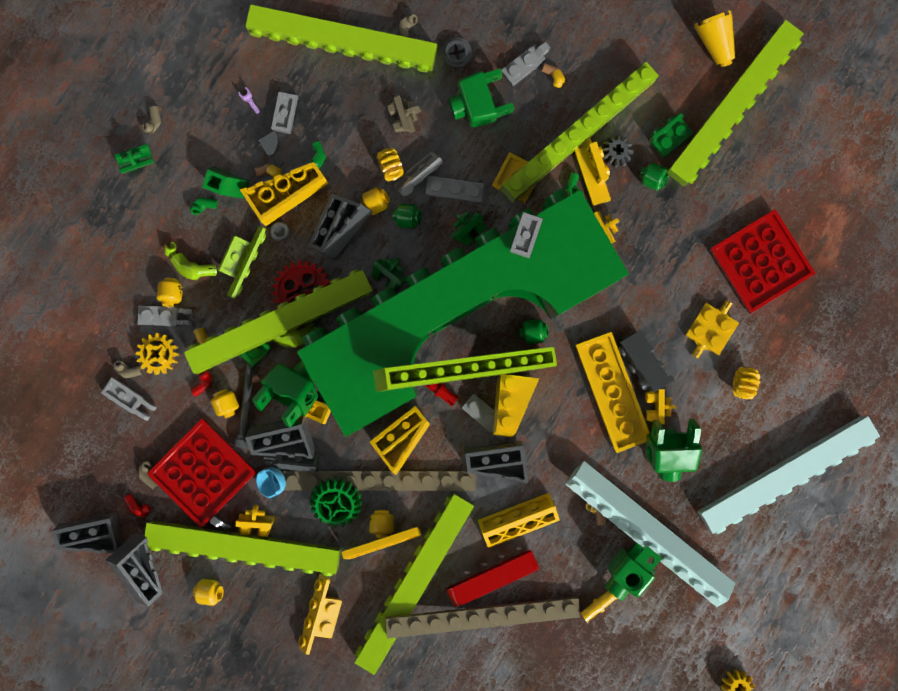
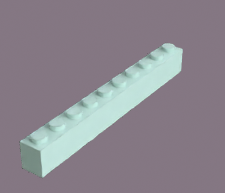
M859 416L698 510L697 513L709 532L712 534L722 533L726 530V526L731 523L737 524L743 520V516L754 514L759 511L760 506L764 504L769 505L776 501L777 496L790 493L796 485L806 484L809 481L808 478L813 475L823 474L826 471L825 468L840 464L844 457H851L859 452L858 449L861 447L871 446L880 435L868 416Z
M583 461L574 469L565 484L573 492L577 493L642 547L645 545L649 546L662 557L661 562L709 600L710 603L718 607L730 599L736 584L588 463Z

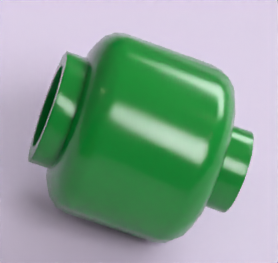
M650 163L647 167L642 168L639 177L642 178L643 186L658 191L661 188H665L670 174L667 173V168Z
M401 203L397 206V209L393 210L392 218L399 228L415 229L421 223L422 212L415 204Z
M542 319L526 320L523 323V328H520V337L525 339L528 345L544 343L546 338L549 337L548 325Z

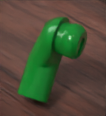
M317 141L311 144L315 154L308 164L314 162L320 168L326 159V155L321 142Z
M572 172L566 185L569 195L580 190L576 185L579 175Z
M200 197L192 203L190 212L193 215H199L206 208L217 209L218 200Z

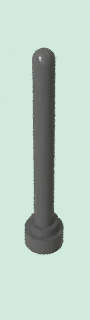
M247 363L239 435L234 439L233 447L249 448L245 437L247 434L253 368Z

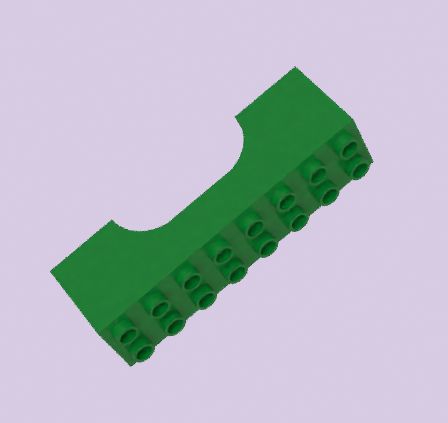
M566 188L556 191L545 199L546 203L541 206L543 211L535 215L531 207L521 211L510 219L512 222L508 225L510 230L500 235L496 227L486 231L475 239L477 242L474 244L476 250L467 255L462 247L451 251L441 258V265L443 267L441 270L431 275L427 267L422 268L406 278L409 285L408 289L396 295L392 287L387 288L371 298L375 305L373 309L363 314L357 307L352 308L336 318L340 325L338 329L329 333L327 329L324 330L323 327H320L301 338L306 347L297 351L345 437L419 396L415 387L376 392L373 371L413 365L419 348L430 336L491 301L502 297L523 298L538 305L551 320L629 275L581 190L572 195H569ZM523 212L543 219L530 258L510 252Z

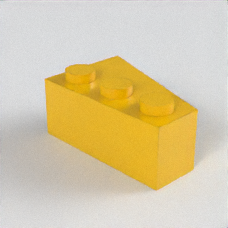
M502 374L497 378L492 435L512 437L516 434L539 378Z
M414 406L372 439L370 444L391 472L397 475L430 423L422 412Z

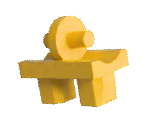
M600 211L595 212L594 214L610 242H616L609 228H611L613 233H616L618 229L615 224L620 222L619 219L613 220L610 214L605 216L608 222L606 224Z
M665 389L645 393L646 403H655V410H646L645 420L651 422L659 420L661 424H665V416H671V409H677V405H671V397H666L665 405Z
M254 504L252 510H246L245 514H239V518L236 520V527H239L240 535H251L252 528H258V535L260 537H268L274 523V516L265 515L266 512L259 510V505Z

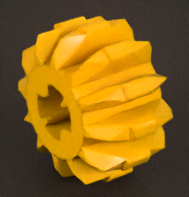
M386 148L378 152L377 159L384 178L389 182L403 177L404 171L397 151L394 148Z
M739 367L735 372V377H733L732 391L734 396L742 399H753L759 389L760 374L754 368Z
M734 669L733 675L727 672L728 678H722V681L725 683L721 685L723 691H751V689L756 688L755 684L752 683L753 678L750 675L747 676V673L743 670L739 673L737 669Z

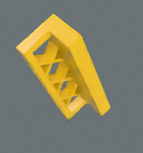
M546 493L478 520L486 544L490 548L560 520L550 493ZM553 512V516L544 518L545 515ZM534 521L533 524L526 525L527 522ZM516 528L514 531L508 532L509 529ZM495 534L498 535L496 538L489 540L488 538Z

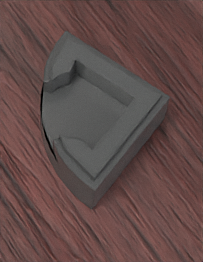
M275 131L258 140L269 158L275 153L278 145V136Z
M219 514L210 520L212 525L215 527L220 526L223 531H229L232 528V525Z

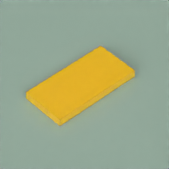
M415 527L342 551L341 553L343 559H353L420 537L422 535L421 530Z

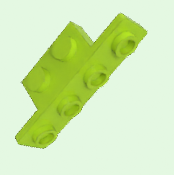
M258 226L251 243L233 235L218 268V271L234 277L227 296L235 298L236 295L238 296L241 293L242 281L248 277L250 273L249 266L258 255L257 248L266 238V228Z

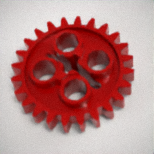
M299 260L298 266H296L294 262H291V268L284 265L285 272L278 271L281 275L280 278L274 277L278 283L271 285L276 289L271 294L277 296L273 302L279 304L284 302L292 303L295 297L301 294H296L290 298H287V295L300 292L301 287L309 289L317 284L326 287L331 284L330 281L332 280H326L329 274H322L324 270L322 267L317 270L316 263L310 266V262L307 260L305 265H303L302 261ZM311 274L313 281L310 284H305L304 277ZM294 281V289L290 291L287 290V282ZM313 289L305 291L306 296L313 293Z

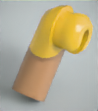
M547 63L544 64L542 72L553 77V86L561 88L565 82L561 69Z
M266 164L255 168L257 177L269 174L274 178L277 175H282V170L273 164Z
M586 503L587 511L596 515L597 525H606V517L593 506Z

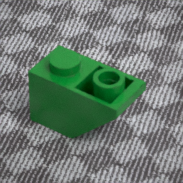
M213 166L207 170L202 188L219 195L243 199L244 196L240 189L247 188L250 180Z

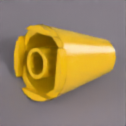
M731 10L726 12L727 16L723 12L700 22L701 26L698 23L693 24L715 64H720L721 67L732 64V59H735Z

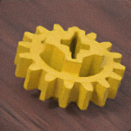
M156 333L155 337L153 334H149L148 340L146 338L141 339L144 343L143 345H137L141 350L135 352L136 355H140V358L136 361L143 363L140 367L141 369L148 368L147 373H152L154 370V374L159 375L161 370L163 374H166V368L172 370L173 366L171 364L178 363L174 358L179 356V353H175V350L179 347L172 345L175 341L174 339L167 340L168 335L164 334L161 338V333ZM161 341L163 343L157 346L153 342ZM156 350L160 351L158 353L160 357H155L157 355ZM159 362L162 366L155 367L153 364Z

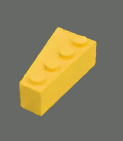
M312 162L293 169L287 174H280L271 180L256 183L255 186L240 189L259 220L267 226L329 183L316 164Z

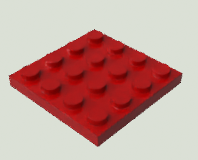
M776 209L709 249L749 314L816 274Z
M201 419L147 475L193 521L203 528L257 471L209 423Z

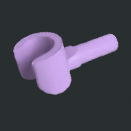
M245 87L247 90L245 96L238 92L241 99L248 102L256 114L260 112L252 100V93L247 87Z

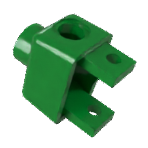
M501 68L484 74L481 70L458 81V95L448 98L455 120L466 117L469 126L476 128L495 123L497 118L514 112L513 102L495 108L487 85L502 79L503 73Z
M299 361L293 369L278 363L261 381L263 387L252 400L260 411L265 408L271 399L288 407L281 417L285 425L291 428L300 415L304 417L307 415L318 399V393L313 384V379L303 362Z
M689 419L687 432L664 429L659 420H653L652 432L647 434L646 458L662 480L676 482L681 479L682 472H694L698 469L703 448L699 443L701 427L695 419Z
M637 542L629 551L622 547L608 565L611 578L604 585L605 588L621 601L629 593L634 597H640L656 579L654 568L661 561L662 557L649 546L645 545L642 547ZM652 556L653 561L651 563H648L647 561Z

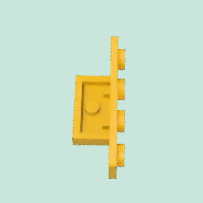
M589 138L574 152L593 206L611 200L605 183L609 179L610 172L608 166L604 165L602 159L604 154L601 146L598 147L597 142L592 143L591 138Z
M319 574L315 582L313 598L309 602V612L304 620V630L298 642L299 649L308 655L310 654L314 636L332 638L342 600L339 598L326 597L330 579Z

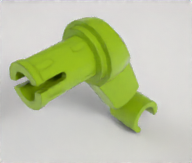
M174 242L170 243V248L165 245L164 254L172 257L170 259L171 263L183 277L190 280H198L199 277L216 276L215 264L198 265L195 262H189L182 253L176 254V244Z
M309 323V325L300 330H292L272 341L283 347H299L303 345L301 338L317 328H312L314 324Z

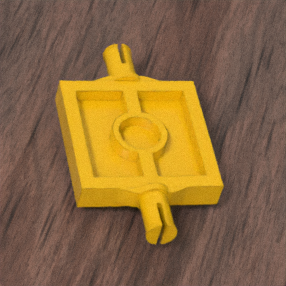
M725 300L720 309L705 303L685 336L693 340L697 345L691 354L693 357L695 356V358L699 359L703 350L711 351L719 356L737 328L739 322L727 314L732 305L728 300Z

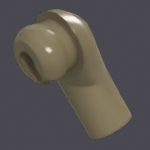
M408 14L400 21L399 36L409 38V30L418 21L415 14Z
M158 106L149 107L151 119L142 125V130L148 134L154 133L161 124Z
M120 360L113 364L114 371L123 378L143 375L141 366L130 368Z
M144 461L139 466V478L153 490L157 484L147 475L152 469V465L150 462Z

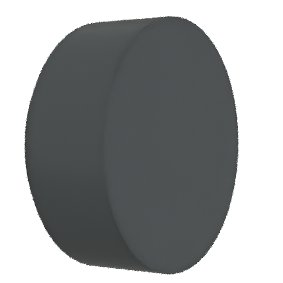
M276 222L270 228V235L274 240L282 242L288 239L290 229L285 223Z

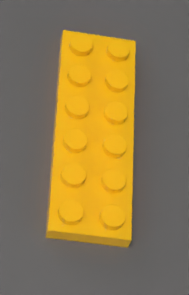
M612 332L575 345L615 453L645 443L647 441V434L650 432Z

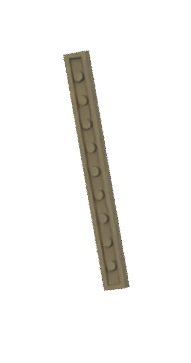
M284 471L286 480L284 490H313L316 485L319 486L321 480L326 482V479L329 477L333 481L334 477L337 476L338 481H341L342 478H345V483L351 481V487L357 486V491H476V474L468 473V471H399L397 475L391 471H316V473Z
M575 596L385 617L387 639L580 618L579 599Z

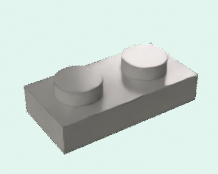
M283 92L278 93L271 126L272 131L291 134L298 102L297 95Z
M523 212L510 249L511 253L530 258L543 220L542 218Z

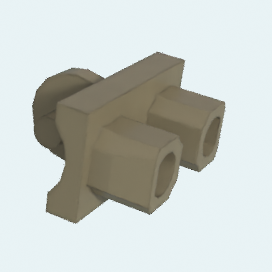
M400 96L394 97L395 101L387 107L390 115L395 116L399 114L400 120L393 122L395 132L407 131L412 133L416 131L413 121L418 120L416 114L421 111L420 107H414L412 101L407 103L406 99Z

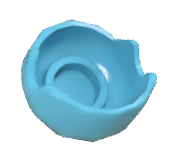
M269 467L257 474L256 484L263 496L271 498L284 491L286 480L280 469Z

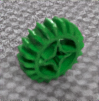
M337 476L334 477L333 481L329 477L326 479V482L321 480L319 486L316 485L313 492H311V499L309 501L310 510L312 513H315V519L320 518V524L324 521L327 522V527L330 524H334L335 528L338 524L342 527L345 526L346 522L351 524L353 519L356 520L362 505L361 493L357 492V486L351 487L352 482L345 483V478L338 481ZM338 497V502L335 504V507H333L334 501L336 502V499Z

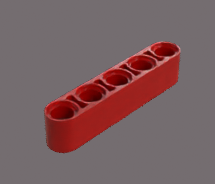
M527 550L446 588L453 607H459L537 571L540 567L532 550Z

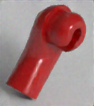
M206 370L198 374L200 378L199 384L190 389L195 397L210 388L212 380L210 371Z
M132 494L123 498L131 513L140 517H146L151 512L149 505L139 506Z

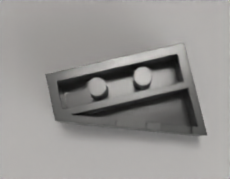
M331 194L308 246L335 259L372 214V211L362 204Z
M641 330L618 342L620 346L618 347L619 353L623 358L626 356L629 361L627 365L630 371L638 376L639 380L637 382L642 390L655 392L674 381L671 375L667 376L663 369V362L661 360L658 361L653 352L654 349Z
M299 416L291 428L287 427L283 420L251 427L245 437L251 455H288V457L292 458L304 456L307 459H313L316 449L304 416Z
M522 441L464 448L468 473L528 483Z
M116 512L62 523L52 530L57 550L91 551L97 554L114 553L124 544Z
M135 533L105 561L136 602L148 607L163 592L157 571L153 567V557L149 553L147 537Z

